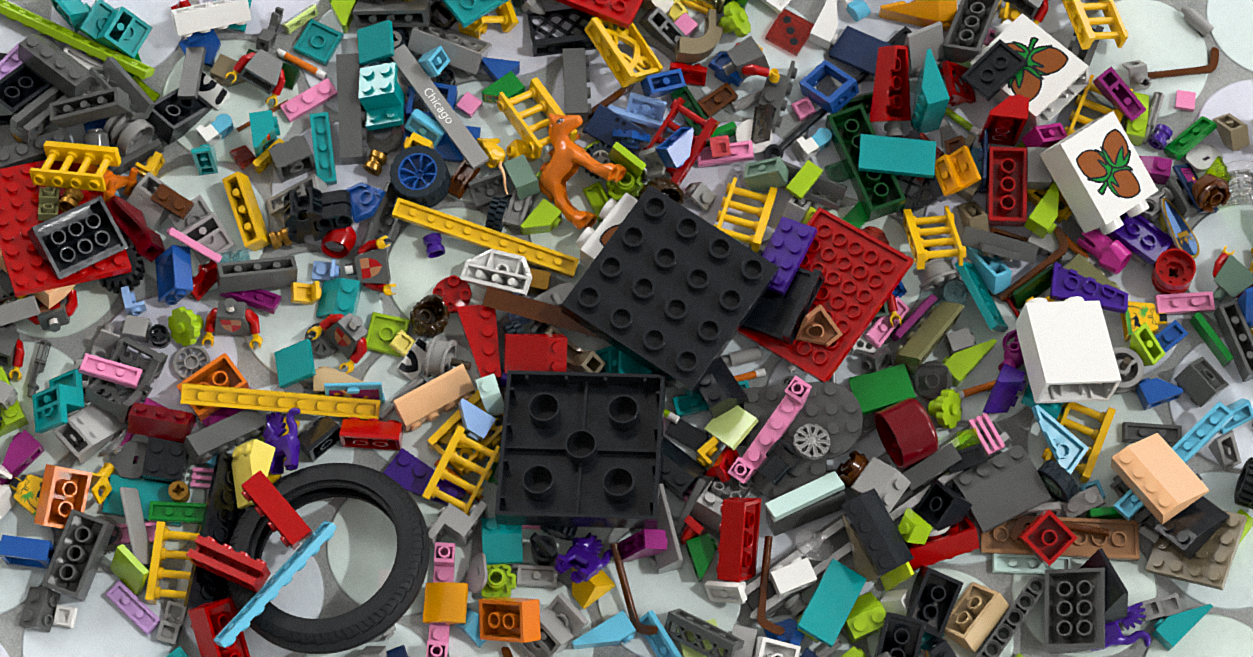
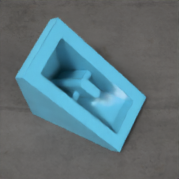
M467 607L466 624L455 625L480 648L487 640H480L479 614Z

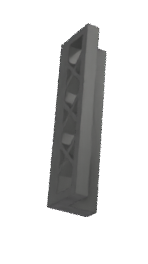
M107 57L102 67L90 68L89 73L104 90L118 87L129 94L130 112L125 114L131 120L149 118L155 103L114 57Z
M783 161L789 170L788 185L801 167ZM820 176L804 198L837 211L848 186ZM787 185L781 186V187H779V188H782V189L785 190Z
M680 608L668 612L664 628L670 638L707 657H722L719 652L721 647L728 650L727 657H734L735 651L743 648L744 640ZM672 622L677 624L679 633L676 634L670 631ZM686 632H693L696 641H690ZM702 640H709L712 649H705Z

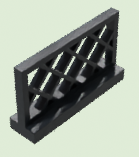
M571 8L546 11L544 15L536 13L527 14L533 57L563 53V49L568 48L596 49L584 31L585 28L579 25L583 19L590 22L591 18L587 16L588 13ZM574 14L580 16L576 22L569 17ZM558 16L562 20L556 24L551 19ZM532 19H541L543 22L540 26H537L532 22ZM565 21L572 25L568 31L561 27ZM546 24L554 27L550 33L543 29ZM575 28L582 31L581 34L574 35L571 32ZM557 30L564 33L561 37H555L553 34ZM539 32L546 36L544 39L535 40V36Z
M916 129L909 131L910 134L902 137L922 140ZM902 175L896 177L898 183L901 181L908 184L903 194L905 198L915 200L913 207L909 208L912 213L938 201L941 203L947 200L946 196L942 193L936 176L934 178H925L922 186L913 183L915 176H911L910 181L902 179ZM911 186L920 188L916 198L908 195ZM923 190L931 192L933 197L927 201L920 199Z

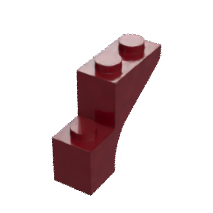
M116 194L105 203L115 223L129 236L139 255L152 262L165 251L161 236L147 227L142 211Z

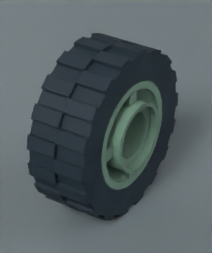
M1047 460L1037 470L1048 492L1056 500L1067 503L1078 492L1079 489L1076 481L1065 468L1055 461Z

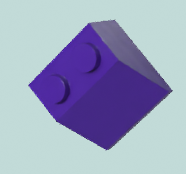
M1004 363L982 412L1008 413L1010 406L1015 407L1019 398L1016 394L1018 391L1022 392L1026 381L1023 380L1025 372Z

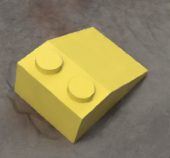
M257 439L238 445L232 453L233 460L231 465L237 507L239 509L254 505L252 501L248 502L241 494L243 492L241 485L259 470L267 477L275 452V447Z

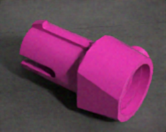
M1098 229L1087 233L1082 232V235L1085 237L1083 239L1078 238L1077 244L1100 260L1098 266L1115 275L1124 269L1132 256V252L1119 240H1111Z

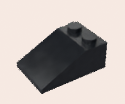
M179 88L156 100L149 118L145 120L154 127V133L170 145L183 137L212 109V106L201 96L198 95L197 99H179L177 97Z
M1202 496L1163 525L1159 523L1155 530L1162 540L1190 560L1230 516Z
M921 565L913 584L906 616L926 621L924 631L941 638L964 583Z
M886 612L874 657L879 656L885 651H888L891 657H918L926 621Z

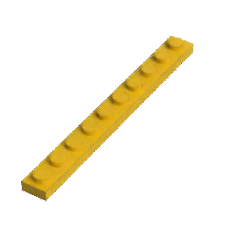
M399 197L392 212L393 218L488 250L495 249L524 256L529 264L570 278L574 277L579 262L578 258Z
M182 383L180 404L288 412L291 408L295 407L300 409V414L357 417L360 419H379L380 400L189 383Z

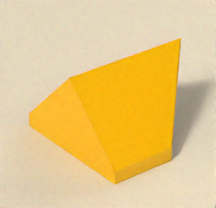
M600 570L597 575L587 582L583 581L576 584L572 581V597L583 609H586L616 585L604 571Z

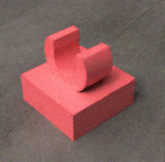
M728 135L710 138L712 158L731 155Z

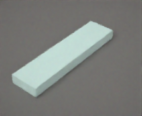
M833 471L765 503V507L774 521H777L845 489V485L837 473Z
M992 554V573L1045 576V570L1072 569V557L1059 556L1050 566H1045L1035 555Z

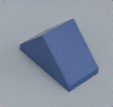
M482 58L483 70L494 82L510 71L515 76L520 73V61Z

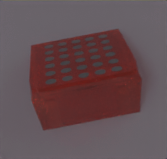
M246 145L229 152L230 157L241 170L256 159Z

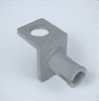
M1140 60L1122 63V66L1129 70L1130 89H1133V92L1145 90L1151 86L1152 82H1150L1151 79L1148 77L1147 64Z
M106 322L103 324L100 333L92 345L91 355L96 356V353H102L105 359L110 360L111 352L120 335L114 333L115 325L113 323Z

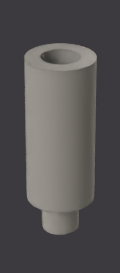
M1184 6L1180 10L1184 14L1183 18L1204 37L1208 36L1214 29L1193 8L1189 9Z
M757 346L730 352L727 357L722 359L726 365L730 364L732 367L762 360L760 348Z

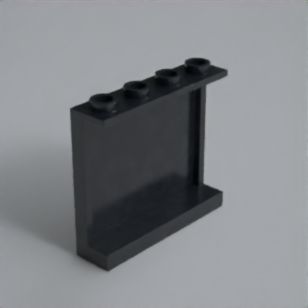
M759 249L757 254L762 256L763 251ZM798 268L785 295L767 289L741 327L792 345L805 315L808 314L825 280L822 271L814 268L813 272Z

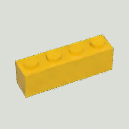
M237 171L223 178L222 181L244 246L256 252L272 244L249 177Z

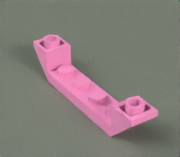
M795 375L784 391L786 393L785 397L743 457H738L727 473L745 484L757 472L756 469L767 457L765 454L778 439H781L804 406L812 388L811 385Z
M435 542L433 582H454L455 543ZM446 623L430 624L426 657H447L450 625Z

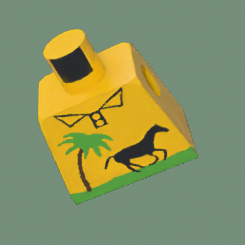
M1128 301L1126 313H1120L1125 342L1131 341V334L1143 323H1147L1154 335L1158 330V325L1167 324L1166 313H1156L1153 303Z
M31 474L27 475L24 481L14 477L9 485L10 488L16 491L13 498L35 517L43 479Z

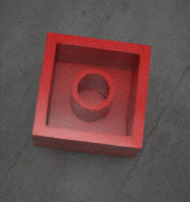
M1045 509L1017 538L1045 566H1050L1078 537L1050 509Z

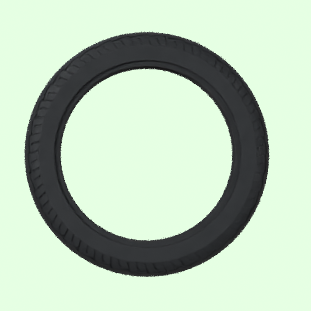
M351 463L313 465L292 472L274 482V487L295 511L314 501L333 497L358 499L377 507L395 526L397 551L392 570L382 587L368 601L352 611L330 618L309 619L288 614L269 601L264 606V611L250 621V627L272 644L286 650L304 654H331L350 650L372 641L390 629L415 601L424 583L429 564L428 530L422 512L412 496L398 482L386 474L366 466ZM255 504L248 506L235 527L229 544L234 551L238 553L243 551L254 560L257 558L261 559L264 547L273 533L267 525L268 519L265 516L260 517L255 511ZM227 580L230 595L239 612L253 598L256 592Z

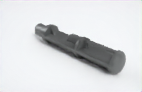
M48 340L40 341V345L42 344L44 347L40 360L37 359V352L28 383L27 396L30 398L39 389V386L36 384L38 373L44 372L47 357L45 361L42 360L46 346H49L50 350L52 345Z

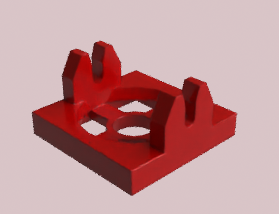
M946 60L942 62L940 74L945 77L950 97L948 105L956 106L964 102L969 104L976 102L974 90L962 81V84L959 82V78L961 79V76L969 68ZM954 83L959 87L960 92L956 91Z

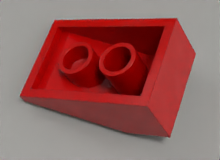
M505 334L504 373H507L508 370L566 372L567 337L565 335Z

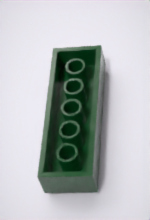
M860 104L827 115L825 126L832 133V142L868 221L903 210L906 198L895 174L858 171L860 135H876L863 105Z

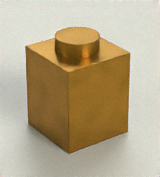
M530 268L533 278L528 293L540 295L549 290L551 272Z

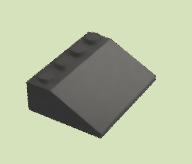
M1020 444L989 459L987 463L975 466L952 478V488L973 504L968 514L983 534L1051 500V496L1031 458Z
M1105 568L1045 570L1044 649L1050 654L1105 648Z

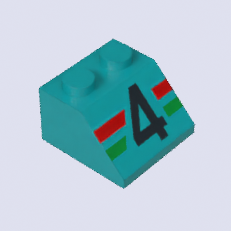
M272 110L249 113L256 158L277 140V136L280 135L277 116L273 117Z

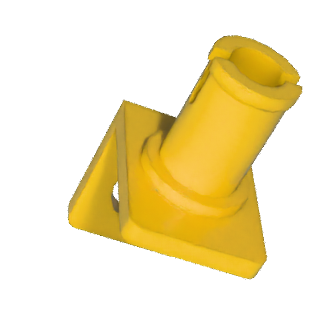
M105 462L98 473H92L90 487L97 504H102L112 491L108 478L115 471V468L109 462ZM99 489L104 490L101 496L98 494Z

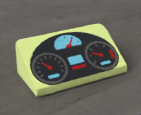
M315 4L309 5L282 23V28L288 35L309 22L310 19L318 16L317 6Z

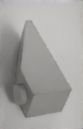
M315 174L267 199L270 214L272 216L284 214L283 197L289 190L296 189L298 196L307 195L306 187H314L324 193L329 192L327 184Z

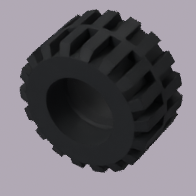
M126 242L128 248L125 250L132 267V272L98 279L101 286L105 287L109 292L113 290L114 293L118 294L121 291V287L129 286L130 291L134 290L133 286L136 285L138 287L140 285L139 279L143 280L145 267L141 255L138 254L135 246L132 244L129 246L128 242Z
M1252 457L1245 462L1234 493L1235 504L1253 509Z

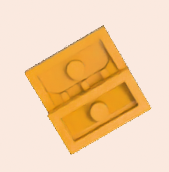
M962 146L950 155L944 154L935 160V176L944 196L959 192L981 180L968 146Z
M457 582L426 583L423 623L466 624L469 584Z

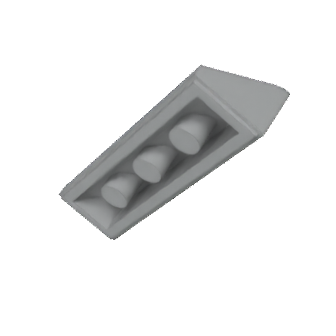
M121 487L119 490L132 553L145 567L150 566L152 555L139 492L136 488Z

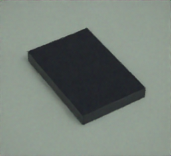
M999 39L961 76V80L989 102L1028 64V61Z

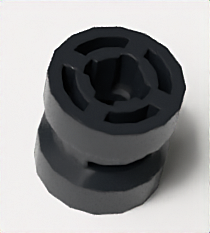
M445 67L436 76L437 83L454 86L456 84L455 73L449 67Z
M155 324L149 329V338L153 346L161 349L170 344L171 337L164 325Z

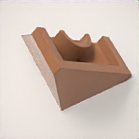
M819 304L805 315L795 340L829 346L843 334L823 306Z

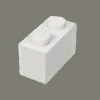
M801 557L791 561L790 565L785 567L779 565L772 569L773 572L769 576L778 598L814 585L817 581L808 557L805 559Z

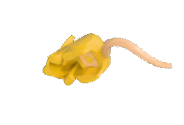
M477 138V143L489 157V161L485 164L488 168L498 167L500 169L506 194H508L506 176L502 167L506 153L503 148L497 145L500 143V139Z

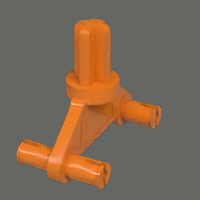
M90 164L87 173L95 174L99 167ZM132 167L129 176L115 175L107 169L103 175L106 190L103 192L104 202L106 203L115 195L117 189L124 186L123 194L130 196L133 187L137 184L136 177L139 170Z

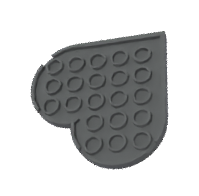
M823 381L806 382L812 386L804 406L781 437V440L793 445V438L797 429L806 424H817L828 432L830 448L826 455L820 459L810 460L802 457V461L790 475L786 474L777 486L757 471L751 479L764 495L771 499H776L825 476L827 460L844 455L858 441L863 428L862 409L856 397L844 386L829 381L825 383ZM789 384L743 388L744 393L748 397V400L744 402V410L758 419V423L746 436L747 449L785 397L786 393L784 391ZM780 443L772 450L774 454L791 468L798 461V458L795 455L792 456Z

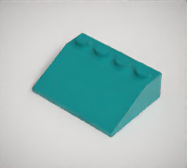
M931 48L926 51L917 79L911 119L913 130L916 129L920 135L939 130L950 100Z

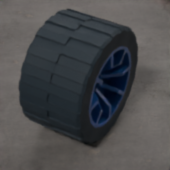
M420 145L408 147L406 150L401 151L391 164L390 181L399 198L430 208L442 202L448 194V189L451 187V175L442 156L435 149Z

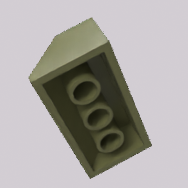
M941 301L938 306L934 305L928 312L930 316L927 319L923 318L917 327L919 329L916 333L912 331L907 337V344L905 346L900 345L895 352L897 357L894 362L897 365L904 363L907 372L913 376L917 368L924 363L955 325L965 306L947 301Z

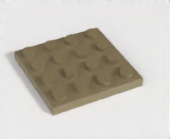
M1224 511L1230 517L1190 560L1159 537L1154 543L1145 570L1148 573L1223 590L1247 517Z

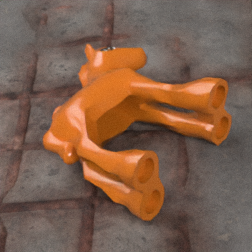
M549 113L548 133L555 152L548 163L545 162L540 168L542 173L538 182L540 192L545 194L550 202L554 201V206L561 210L565 218L573 223L577 229L592 227L597 221V215L587 211H579L572 205L568 198L566 182L578 171L580 166L585 167L607 181L613 180L616 183L622 180L627 172V168L620 164H601L590 156L583 147L570 139V133L582 125L583 119L580 115H553Z

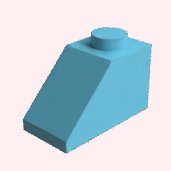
M440 45L423 54L417 62L429 77H436L451 60Z

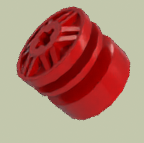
M1178 248L1162 252L1156 260L1151 275L1152 284L1156 291L1162 295L1185 293L1189 289L1196 272V264L1193 257L1185 250Z

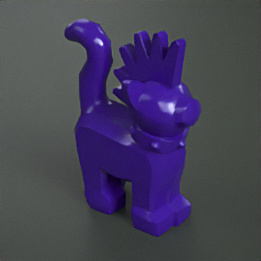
M293 407L286 414L289 432L284 436L283 434L287 431L285 429L286 423L283 422L284 416H280V412H276V414L271 412V415H266V429L262 437L265 440L264 443L275 447L268 474H283L284 466L285 470L289 471L298 468L300 441L298 439L297 424L294 420V416L301 413L298 408Z
M589 532L586 537H575L572 540V547L568 549L565 555L559 554L556 557L554 569L563 574L573 567L576 571L571 573L570 580L576 584L583 581L587 582L610 563L613 554L611 549L603 553L600 559L597 554H600L601 549H603L602 540H596L597 536H591V532Z
M1143 602L1128 606L1126 618L1105 624V648L1094 649L1091 652L1112 646L1133 644L1139 638H1142L1145 647H1148L1151 643V637L1147 632L1140 630L1133 632L1131 635L1124 636L1118 625L1121 622L1126 630H1129V626L1135 628L1134 623L1142 625V621L1138 619L1146 618V615L1139 614L1146 610L1145 608H1139L1143 605Z

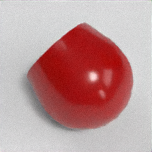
M349 226L327 231L326 236L321 241L322 252L331 258L339 259L346 257L356 243L354 229ZM334 242L344 246V249L341 252H335L327 248L325 243Z

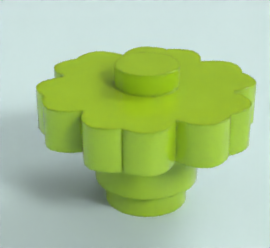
M734 0L724 6V16L721 17L718 26L723 27V33L730 34L735 32L737 37L743 38L751 32V24L748 21L749 18L744 8L740 7L739 3Z
M626 172L622 180L617 183L613 180L606 181L608 197L613 198L617 202L626 192L636 199L644 185L642 183V176L636 180L629 172Z
M184 306L172 310V316L168 317V328L172 331L171 337L177 344L181 343L184 347L197 342L196 338L200 336V330L204 327L203 318L200 315L194 314L191 309L187 310Z
M945 389L941 391V396L929 402V414L936 418L938 424L942 425L944 429L955 428L957 421L961 420L962 408L960 406L962 400L959 393H956L954 389Z
M506 564L487 565L488 578L485 586L481 589L482 597H511V590L516 589V575L511 573V567Z

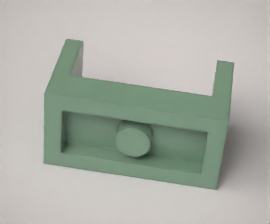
M524 154L503 162L508 177L510 176L519 200L540 192L537 178Z
M779 156L745 164L744 180L751 191H763L770 189V187L776 188L787 185L789 170Z

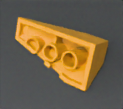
M914 0L911 3H906L905 1L880 6L879 17L921 27H927L941 21L943 31H948L957 12V0Z

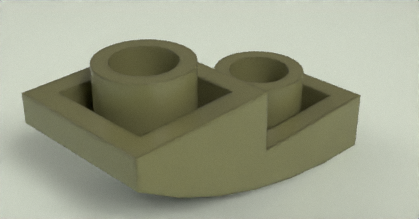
M52 186L40 187L38 221H46L59 214L60 188Z

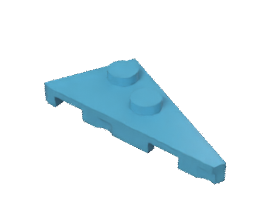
M1038 404L1034 405L1031 410L1057 464H1060L1071 474L1089 448Z

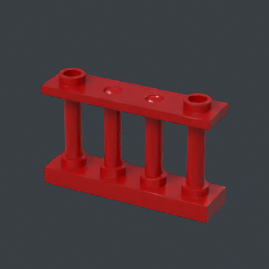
M681 97L672 102L670 106L671 111L648 147L642 149L646 150L657 147L658 144L660 145L666 139L662 137L668 128L674 132L680 128L679 125L673 122L678 112L701 126L703 130L700 135H693L690 157L684 161V165L679 168L666 167L665 171L671 174V181L678 186L681 185L720 122L712 117L709 120H705L684 107L685 100Z

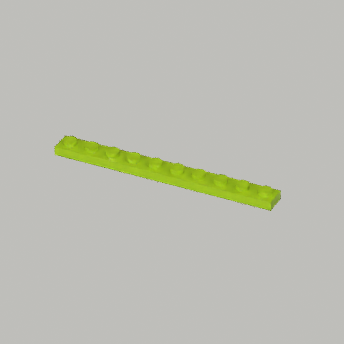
M0 0V13L9 20L19 21L23 26L34 28L42 35H49L57 42L67 43L71 48L82 50L90 57L102 59L103 63H105L107 57H114L126 72L134 74L138 79H146L154 75L155 68L11 2Z

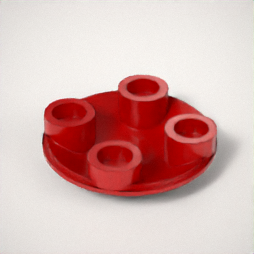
M456 275L442 279L433 289V294L443 297L445 305L448 306L449 313H457L456 307L468 306L470 303V286Z

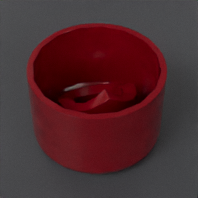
M904 399L875 413L874 421L879 438L888 456L898 468L904 469L937 452L939 443L936 430L928 413L916 399Z

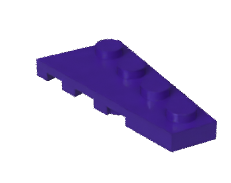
M1057 262L1053 265L1050 299L1064 301L1070 297L1078 296L1082 297L1084 301H1100L1103 310L1125 314L1129 294L1110 285H1102L1096 282V279L1089 276L1088 278L1081 276L1073 269H1065Z
M402 448L383 473L398 482L405 490L422 496L435 470ZM439 479L436 485L439 487V490L460 501L466 494V491L445 479ZM430 497L431 501L437 502L444 506L449 505V503L437 497Z

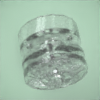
M1238 160L1220 166L1217 170L1218 177L1228 182L1229 192L1231 193L1226 204L1241 205L1253 202V161Z

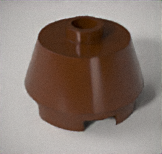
M1206 174L1200 177L1192 187L1197 207L1205 212H1213V208L1218 205H1225L1231 196L1228 182L1213 174Z
M856 450L849 454L851 458L844 464L841 462L836 470L837 475L845 487L848 488L853 485L869 463L865 454H860Z

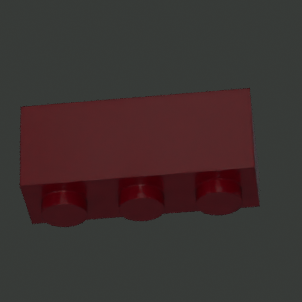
M134 402L128 414V433L184 443L186 436L191 434L197 416L182 410Z

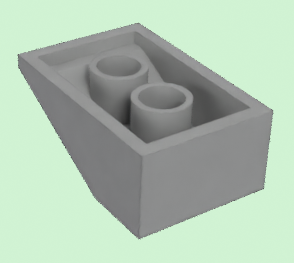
M941 21L907 34L904 46H908L909 77L919 76L927 49L931 48L938 68L942 65L944 61V38Z

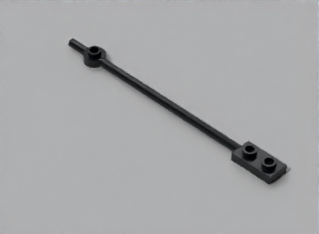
M905 26L887 43L904 45L907 34L912 31ZM862 72L855 80H857L859 85L870 75ZM823 108L819 109L781 144L769 145L765 149V158L762 160L773 158L770 156L771 154H775L777 157L780 156L783 159V151L822 118L827 111Z

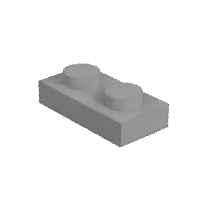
M514 188L504 219V225L520 229V225L525 221L533 195L519 200Z
M1096 485L1074 495L1067 503L1060 502L1069 518H1076L1087 513L1089 509L1105 504Z
M518 565L517 586L557 588L558 572L554 569L555 566Z

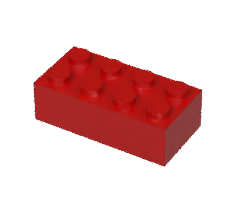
M993 146L988 148L986 214L989 226L1023 227L1027 222V148Z

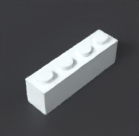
M216 0L171 10L175 32L178 36L181 35V37L191 36L194 32L207 33L217 27L218 29H225L231 24L244 25L247 21L252 20L248 0Z

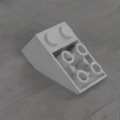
M148 172L136 185L126 202L142 211L147 227L155 232L167 219V215L170 212L152 202L150 198L161 183L167 187L169 186Z
M92 403L69 416L68 423L55 428L53 432L83 465L128 425L118 421V416Z
M733 476L724 483L721 482L719 477H713L696 501L690 516L719 533V525L722 520L720 507L723 499L731 497L748 498L755 485L749 481L743 484Z

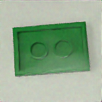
M904 363L848 380L852 394L858 400L863 415L883 410L907 398L916 399Z

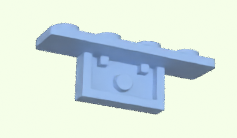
M631 92L627 109L614 105H608L607 108L634 124L641 123L645 124L648 128L655 129L660 128L665 120L663 117L667 102ZM668 128L666 133L673 134L674 131Z

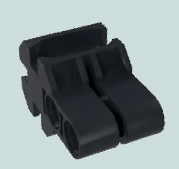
M306 187L307 195L298 196L295 189L289 190L283 197L284 224L288 228L289 240L297 244L305 243L304 236L313 234L314 241H319L323 239L327 231L346 228L352 224L351 194L347 190L322 193L314 187Z

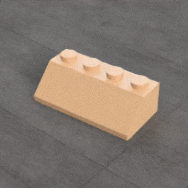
M461 364L394 400L395 411L406 431H415L423 423L436 420L441 413L454 410L462 398L468 400L475 393V388L465 366Z

